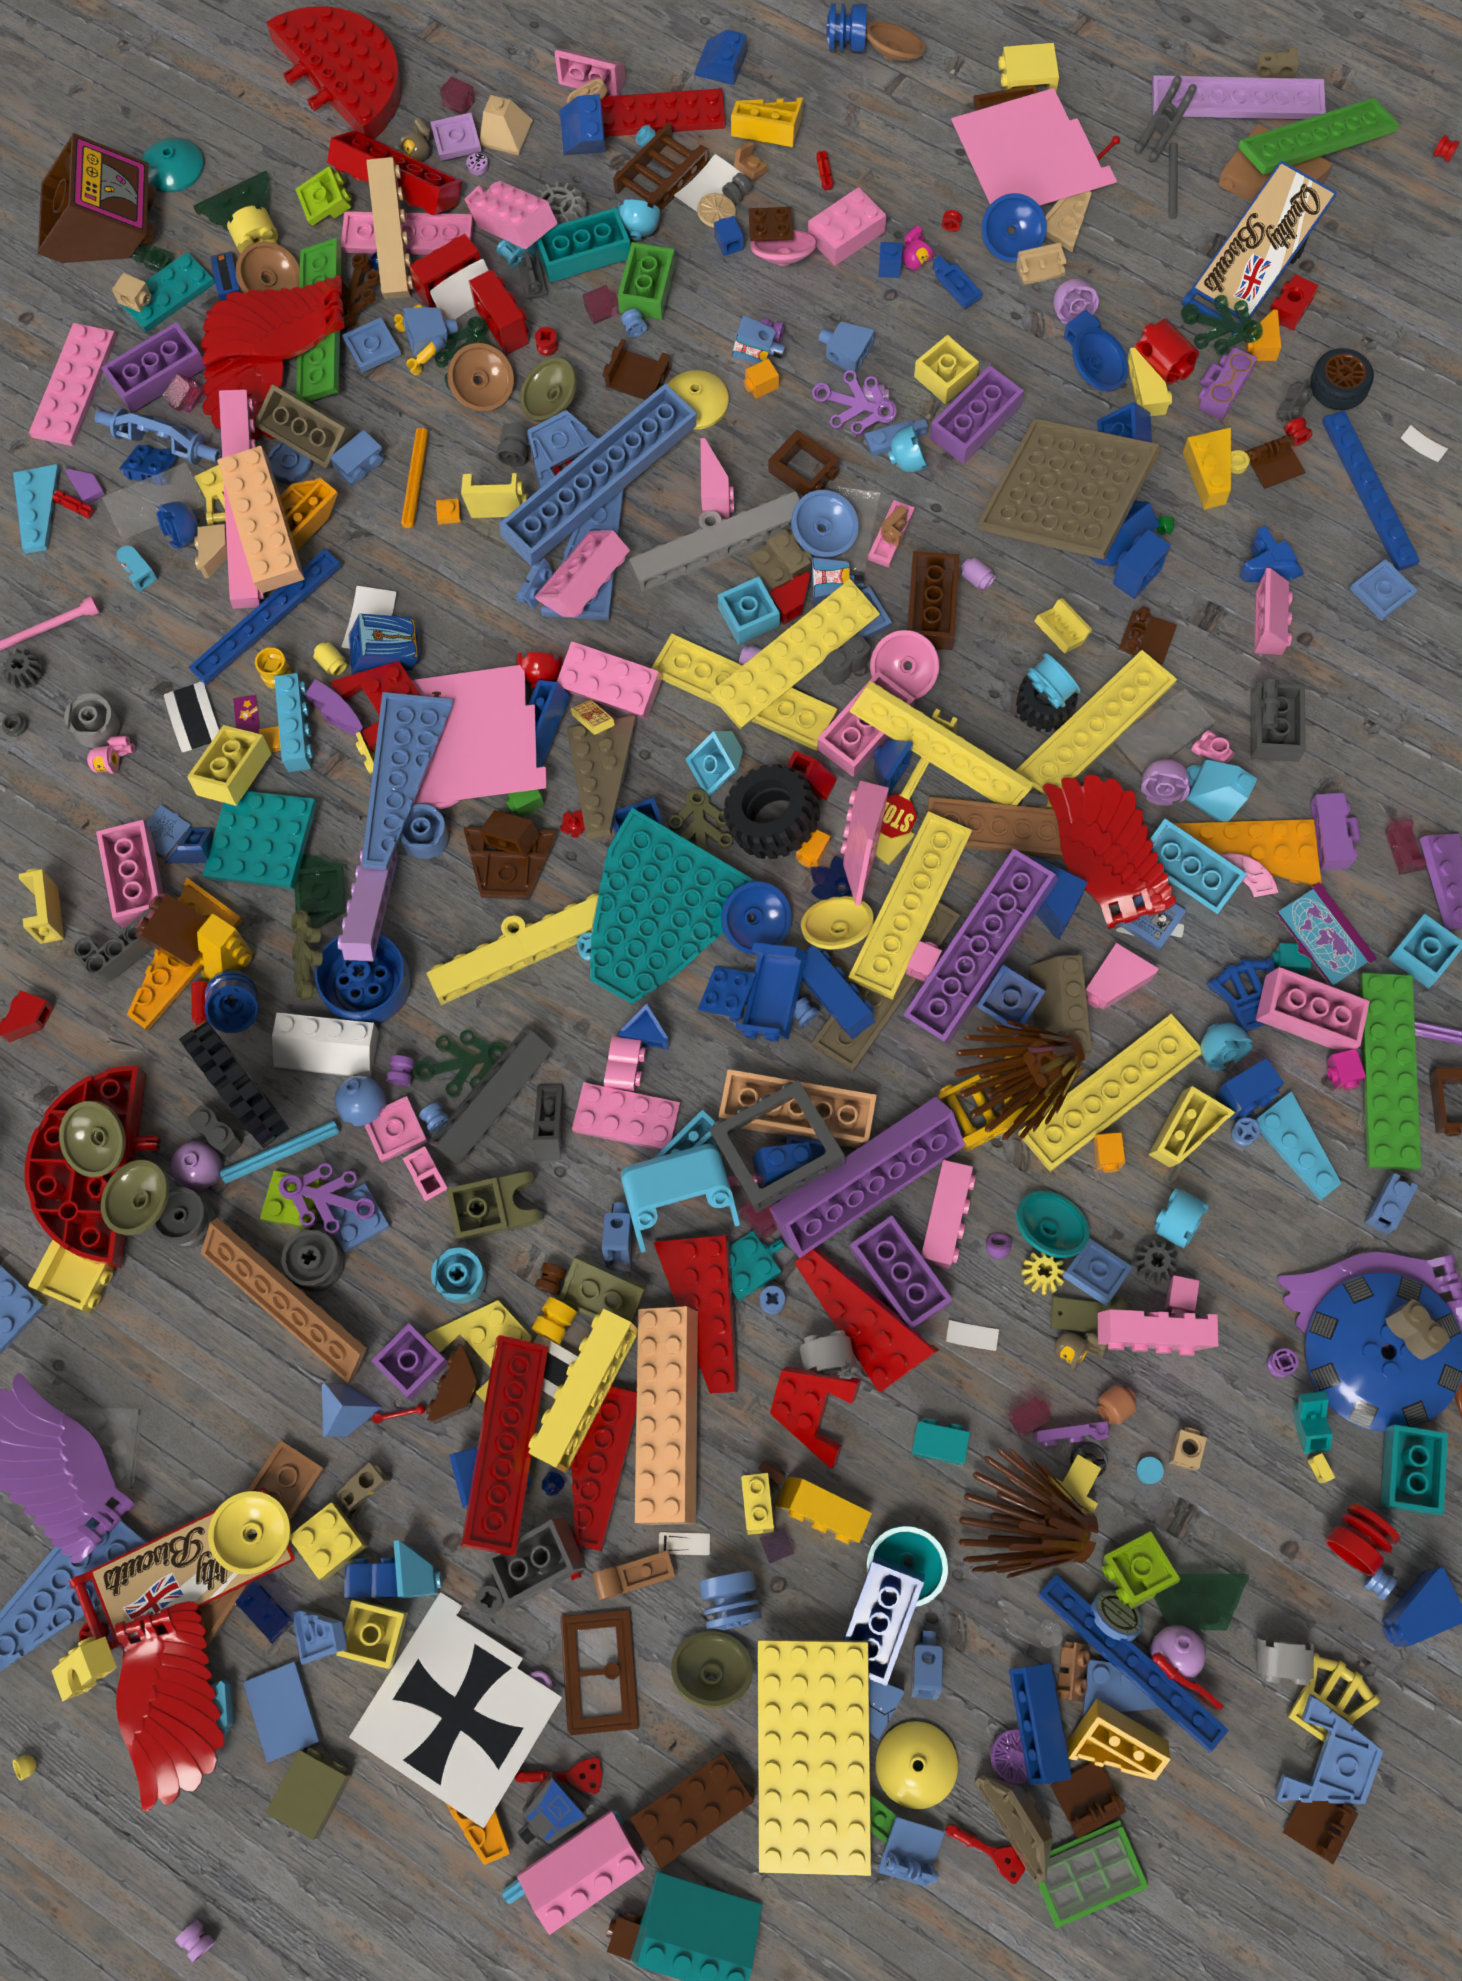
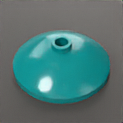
M166 138L157 141L145 151L141 159L149 163L148 182L154 184L156 190L172 193L189 188L197 182L204 169V158L200 149L193 142L183 138Z
M1036 1191L1025 1196L1017 1207L1016 1222L1026 1241L1038 1251L1052 1257L1068 1258L1077 1255L1086 1246L1089 1240L1087 1220L1081 1210L1064 1196L1049 1191Z
M899 1525L884 1531L872 1544L867 1558V1572L873 1556L877 1555L925 1574L924 1584L915 1607L930 1602L941 1592L947 1579L948 1560L942 1544L933 1534L917 1526ZM906 1557L912 1558L913 1564H905L904 1559Z

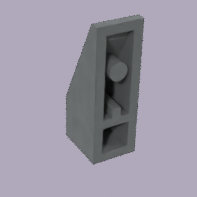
M538 1085L533 1132L535 1160H561L562 1085Z

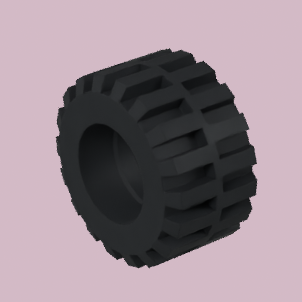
M1025 676L1020 684L1016 700V710L1018 714H1021L1020 719L1022 722L1027 721V726L1030 728L1035 726L1036 731L1041 732V729H1045V732H1051L1052 728L1057 731L1061 725L1073 716L1078 701V693L1074 692L1065 701V707L1059 706L1056 709L1054 706H1046L1036 700L1035 696L1040 693L1032 685L1033 681L1028 676Z

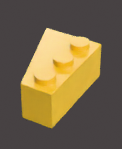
M789 1476L786 1477L774 1505L789 1512L788 1516L797 1521L803 1522V1520L812 1523L811 1527L825 1534L828 1530L836 1534L834 1539L849 1545L850 1541L860 1543L872 1515L871 1512L804 1479Z

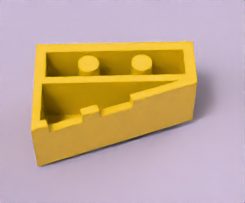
M783 98L776 99V102L763 103V99L736 101L731 114V136L793 147L802 121L803 98H797L794 102H783Z
M1231 427L1188 437L1183 450L1184 458L1204 510L1226 505L1231 491Z
M213 913L197 932L198 948L203 953V957L200 958V964L204 966L201 976L209 981L217 973L226 970L240 971L250 963L254 953L236 928Z
M1098 1699L1095 1700L1068 1739V1759L1077 1761L1078 1758L1094 1762L1096 1766L1103 1767L1108 1765L1120 1768L1121 1772L1152 1780L1158 1778L1171 1760L1168 1740Z

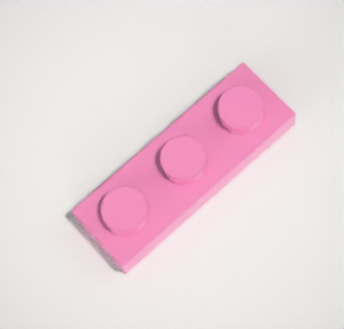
M893 500L885 519L900 505L908 510L907 524L900 531L903 538L914 514L915 507ZM881 529L868 554V560L889 568L898 548L893 544H888L883 539Z

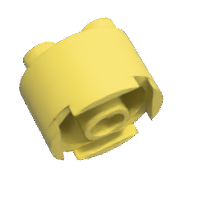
M255 206L244 207L232 215L234 219L231 223L229 221L227 223L229 233L240 253L246 247L256 242H272L277 244L278 233L267 210L263 207L261 209H256Z

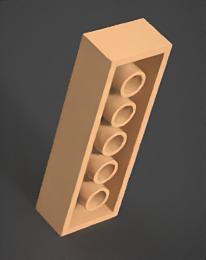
M262 446L217 459L253 583L260 593H264L305 580L272 468Z
M728 1069L719 1120L731 1118L739 1109L751 1107L761 1097L767 1094L772 1095L780 1091V1088L786 1083H794L796 1081ZM800 1082L839 1146L858 1149L869 1142L877 1095ZM795 1099L741 1127V1129L787 1136L788 1134L819 1140Z

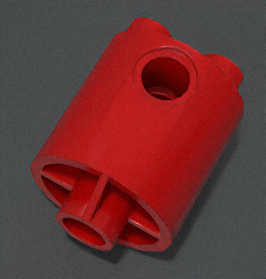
M1166 318L1155 325L1152 323L1148 324L1142 331V338L1134 345L1136 350L1166 382V385H1171L1180 379L1185 380L1194 371L1199 351Z

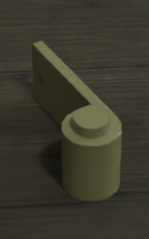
M1052 1297L1050 1329L1098 1334L1099 1312L1110 1309L1131 1310V1303L1126 1302L1124 1297H1113L1107 1306L1100 1302Z

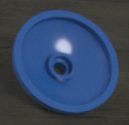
M1019 193L1006 194L996 199L987 208L981 224L982 238L989 252L996 258L1011 263L1017 262L1018 252L1041 247L1047 230L1046 218L1039 204L1029 196ZM1008 227L1014 228V234L1008 233Z
M1090 327L1081 331L1074 340L1072 350L1074 363L1081 377L1088 384L1102 391H1114L1121 387L1128 377L1129 365L1126 353L1119 341L1112 334L1101 328Z
M754 881L742 884L734 889L724 902L721 912V925L724 935L732 946L747 954L756 955L752 952L754 942L780 945L790 930L792 918L790 905L784 894L769 883ZM750 913H752L754 916L751 922L748 920V915Z

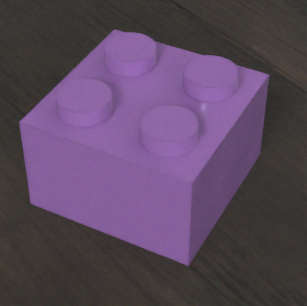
M409 1323L371 1360L411 1401L448 1366V1361Z

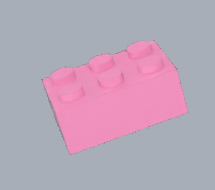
M858 187L808 221V233L815 238L816 247L836 266L885 232L886 214Z

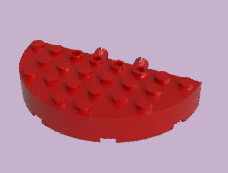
M328 6L295 9L277 15L266 22L273 43L295 65L283 73L286 82L291 86L296 81L306 77L319 91L307 99L308 105L314 112L325 104L330 103L355 131L372 139H376L386 129L387 122L391 117L395 116L399 107L402 94V80L394 48L388 37L376 24L355 12Z
M138 1065L105 1070L106 1072L95 1076L90 1075L64 1091L43 1114L45 1117L38 1129L35 1128L25 1158V1189L29 1196L31 1210L43 1230L56 1243L78 1257L94 1264L100 1265L102 1263L111 1268L119 1269L122 1268L126 1235L114 1232L104 1222L101 1213L103 1191L109 1179L118 1169L136 1160V1152L138 1150L159 1151L160 1146L157 1144H161L160 1135H139L147 1073ZM84 1101H98L110 1107L119 1117L125 1132L126 1145L121 1162L112 1172L99 1177H88L74 1170L66 1161L59 1141L60 1125L64 1115L72 1106Z

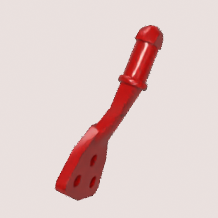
M1160 1652L1153 1654V1662L1167 1674L1169 1679H1174L1185 1687L1192 1689L1200 1700L1211 1708L1218 1711L1223 1709L1224 1706L1195 1681L1187 1680L1179 1673V1669L1175 1668Z
M598 1757L581 1760L569 1770L552 1771L560 1781L569 1782L580 1791L597 1794L600 1790L602 1772ZM591 1764H595L594 1769H590ZM544 1769L536 1771L520 1770L515 1775V1780L520 1784L525 1782L542 1783L551 1771H545ZM581 1773H584L585 1777L581 1779L579 1776ZM591 1782H595L594 1787H590Z
M948 1824L945 1827V1832L950 1838H955L966 1844L967 1847L983 1851L993 1860L998 1872L1009 1883L1017 1884L1026 1868L1022 1861L1018 1859L1013 1846L995 1848L984 1844L975 1838L973 1833L970 1834L955 1824ZM1008 1857L1009 1862L1005 1863V1859ZM1012 1871L1015 1872V1875L1013 1877H1011L1010 1875Z

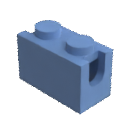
M363 430L330 457L334 470L352 486L357 481H361L373 468L378 467L385 457L380 452L382 447Z
M1396 1173L1386 1179L1364 1222L1386 1235L1397 1229L1418 1187L1413 1182L1408 1185L1404 1181H1399L1400 1175ZM1379 1217L1389 1221L1388 1224L1379 1221Z

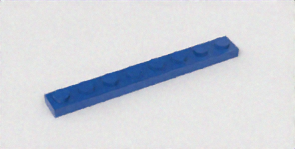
M1342 411L1324 417L1322 424L1394 568L1400 571L1418 565L1420 559L1346 412Z
M324 548L302 567L305 580L278 588L188 667L190 671L203 684L207 685L342 567L340 562Z
M1055 1575L1039 1593L1038 1597L1204 1749L1209 1753L1214 1750L1229 1730L1173 1679H1169L1167 1674L1131 1641L1123 1638L1119 1641L1106 1635L1096 1625L1094 1612L1091 1613V1605L1058 1575Z

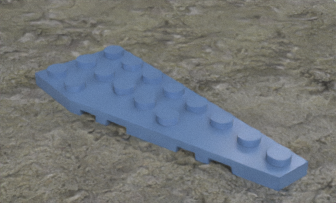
M91 1518L85 1524L92 1531L99 1525L94 1518ZM121 1520L111 1532L107 1531L101 1537L102 1541L93 1551L78 1563H71V1555H64L61 1553L62 1548L54 1547L0 1611V1672L85 1616L75 1589H71L70 1579L97 1568L148 1542ZM90 1580L85 1583L93 1607L96 1609L101 1606L94 1584Z

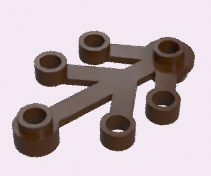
M358 253L352 258L354 271L349 289L344 283L342 285V295L345 298L344 314L342 315L344 328L352 327L357 320L356 314L376 300V294L370 289L380 283V275L376 270L370 271L366 276L367 280L359 286L362 274L367 273L372 266L368 257L362 253ZM361 296L362 299L354 304L355 300Z

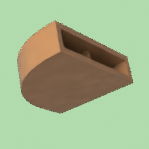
M1258 124L1248 137L1270 130ZM1238 149L1222 170L1218 185L1243 199L1253 201L1273 172L1263 175L1245 154ZM1317 157L1292 165V167L1324 184L1328 179L1333 163Z

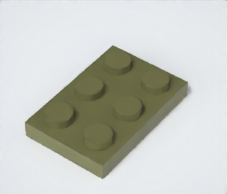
M576 1255L558 1300L593 1319L598 1313L601 1314L603 1309H606L633 1323L647 1286L580 1255Z

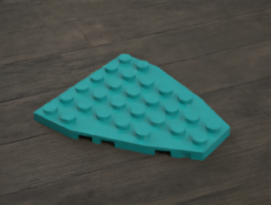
M631 808L606 852L592 923L589 981L629 1004H634L676 976L723 933L721 912L725 900L738 886L754 882L755 880L641 812Z

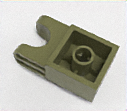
M526 1171L447 1188L458 1242L541 1223L544 1220L541 1211L538 1209L522 1210L514 1205L513 1202L514 1196L519 1190L530 1187L535 1180L534 1173ZM480 1205V1208H484L480 1215L471 1213L475 1209L474 1206Z

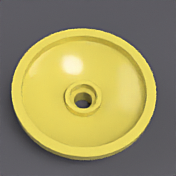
M703 370L686 371L675 376L667 384L697 413L696 427L693 430L708 428L722 419L728 409V390L723 381L710 372Z
M832 897L814 904L806 911L801 920V930L804 938L816 947L828 950L844 949L857 944L869 934L874 924V916L870 906L864 901H861V905H856L853 897Z
M256 1491L236 1494L224 1501L211 1519L208 1530L210 1550L216 1561L233 1573L242 1575L261 1573L276 1564L285 1553L291 1534L289 1517L283 1506L270 1495ZM256 1530V1538L250 1540L248 1537L249 1532Z
M911 1721L894 1727L884 1736L876 1753L875 1768L882 1789L894 1802L911 1809H925L940 1803L951 1792L957 1779L958 1760L953 1744L940 1729L929 1723ZM916 1760H920L923 1763V1768L920 1771L913 1769V1763Z

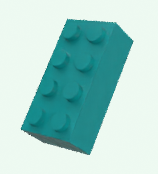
M617 207L555 225L535 241L549 283L627 260L630 251V240Z

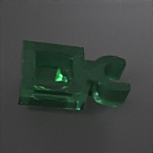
M144 244L138 245L140 252L143 253L137 254L133 252L132 254L136 262L144 263L146 268L155 272H159L175 259L172 252L153 246L152 250H148Z

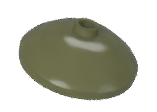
M554 357L540 362L530 371L523 383L520 394L522 410L529 418L537 422H544L568 408L574 398L577 387V375L573 366L562 358Z
M84 1101L72 1106L62 1119L59 1131L60 1146L66 1161L74 1170L88 1177H99L109 1174L119 1165L125 1152L126 1138L119 1117L110 1107L98 1101Z
M136 1160L122 1166L112 1175L105 1186L101 1199L102 1217L111 1230L121 1235H136L146 1231L157 1222L164 1212L169 1198V1181L163 1169L153 1162Z
M704 1631L688 1637L678 1646L672 1658L671 1676L677 1691L687 1701L699 1707L717 1709L732 1705L744 1696L752 1681L753 1664L748 1650L739 1640L723 1632ZM713 1677L715 1680L709 1681L707 1678Z

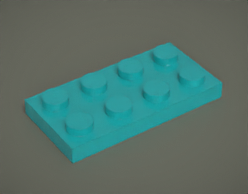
M186 252L145 281L152 297L141 313L122 304L120 305L147 333L209 289L215 282L209 273Z

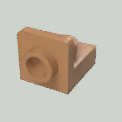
M749 142L737 149L734 168L751 180H755L766 173L768 166L752 155L754 144Z
M902 505L882 522L881 528L883 539L888 544H893L896 548L901 545L902 534L900 531L907 524L908 510Z

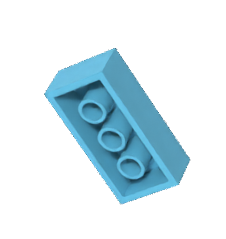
M1167 819L1163 820L1150 839L1153 843L1152 853L1157 852V864L1161 863L1163 865V873H1168L1169 881L1218 915L1248 876L1244 871Z

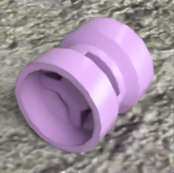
M199 1920L194 1921L175 1939L180 1947L188 1950L187 1957L192 1963L199 1959L215 1943L211 1935L204 1934L203 1925Z

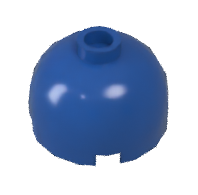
M168 502L159 505L157 508L160 511L156 512L158 523L163 535H169L173 540L169 544L173 548L179 549L192 543L198 534L197 527L198 523H200L197 512L191 510L190 507L182 502Z

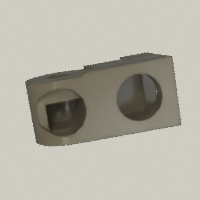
M1289 48L1288 52L1284 53L1262 52L1258 58L1256 74L1261 78H1295L1299 65L1298 48Z
M369 1462L346 1482V1485L337 1492L336 1496L346 1509L351 1512L391 1480L377 1462Z

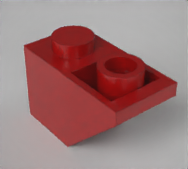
M808 571L802 575L794 576L790 582L783 586H776L769 593L780 613V621L783 625L803 615L810 588V574Z
M794 750L787 766L803 774L814 795L827 801L837 779L816 759Z
M20 990L18 995L12 999L6 1018H3L0 1022V1036L5 1041L13 1042L42 1030L54 1007L46 1000Z

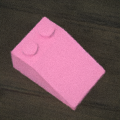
M700 438L702 513L713 510L720 514L721 519L730 518V513H734L733 486L729 487V477L706 439Z

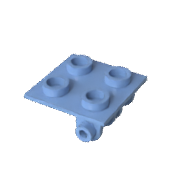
M896 1816L877 1872L925 1887L927 1884L936 1883L938 1872L935 1871L933 1865L945 1832Z

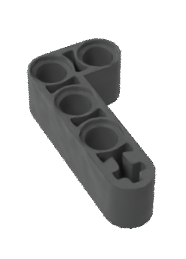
M147 909L102 947L98 946L90 938L79 939L75 943L73 951L86 971L100 982L108 983L149 951L152 946L137 938L135 934L138 931L136 929L137 923L143 916L146 917L151 909Z

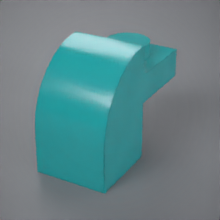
M1326 1391L1299 1394V1401L1297 1404H1294V1420L1298 1439L1304 1454L1331 1450L1333 1432L1326 1417L1329 1402Z

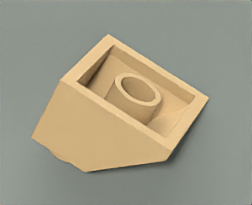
M490 95L483 111L480 146L520 156L533 125V119L510 99Z

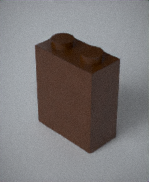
M167 893L160 894L159 896L156 895L149 904L148 908L151 910L146 917L143 916L137 923L136 929L138 931L135 936L184 967H190L200 953L197 932L207 921V918Z

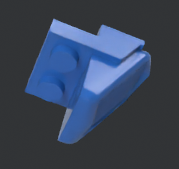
M1266 525L1257 529L1251 544V553L1254 558L1243 565L1239 575L1242 581L1260 582L1266 568H1271L1286 580H1292L1304 575L1302 567L1297 562L1298 558L1286 540L1277 544Z

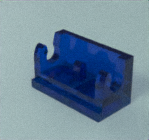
M253 1582L235 1601L236 1605L267 1637L271 1644H274L294 1623L293 1619L260 1583Z

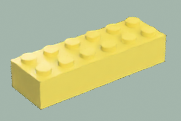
M603 1309L601 1314L598 1313L593 1319L591 1334L581 1342L579 1357L569 1365L566 1373L568 1375L564 1385L561 1384L554 1395L555 1403L551 1409L546 1410L541 1420L543 1426L539 1433H535L529 1442V1448H531L528 1452L529 1454L564 1473H567L638 1336V1329L632 1322L606 1309Z

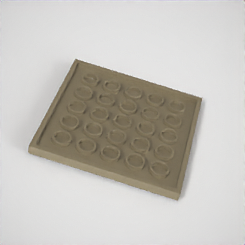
M1034 418L977 524L978 528L981 531L1105 560L1160 452V446L1156 443Z

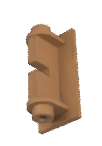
M1065 1642L1064 1647H1061L1060 1667L1069 1668V1674L1059 1672L1057 1692H1060L1061 1699L1083 1702L1084 1695L1087 1692L1086 1667L1090 1661L1088 1645Z

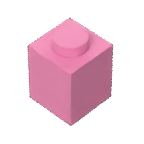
M919 941L907 966L906 974L925 982L939 962L942 950L938 949V946L931 942L924 943Z
M1174 1275L1169 1280L1165 1310L1171 1311V1315L1195 1312L1200 1281Z

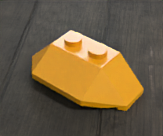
M322 478L291 484L280 495L296 552L328 520L337 498L338 492Z

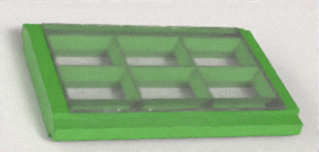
M1120 1820L1052 1849L1046 1879L1038 1885L1056 1928L1149 1888Z

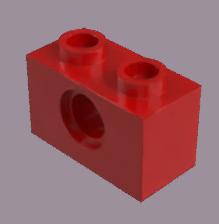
M1296 274L1290 282L1286 281L1280 292L1282 294L1281 297H1276L1270 307L1271 310H1278L1279 324L1294 331L1313 301L1319 285Z

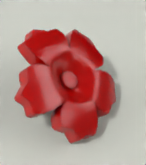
M581 810L574 811L573 816L569 812L563 814L562 822L564 824L560 825L561 832L567 835L571 833L572 838H578L582 835V830L585 831Z

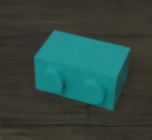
M923 1418V1422L918 1421L916 1424L911 1456L963 1466L965 1464L970 1432L964 1431V1426L949 1424V1427L938 1426V1421Z

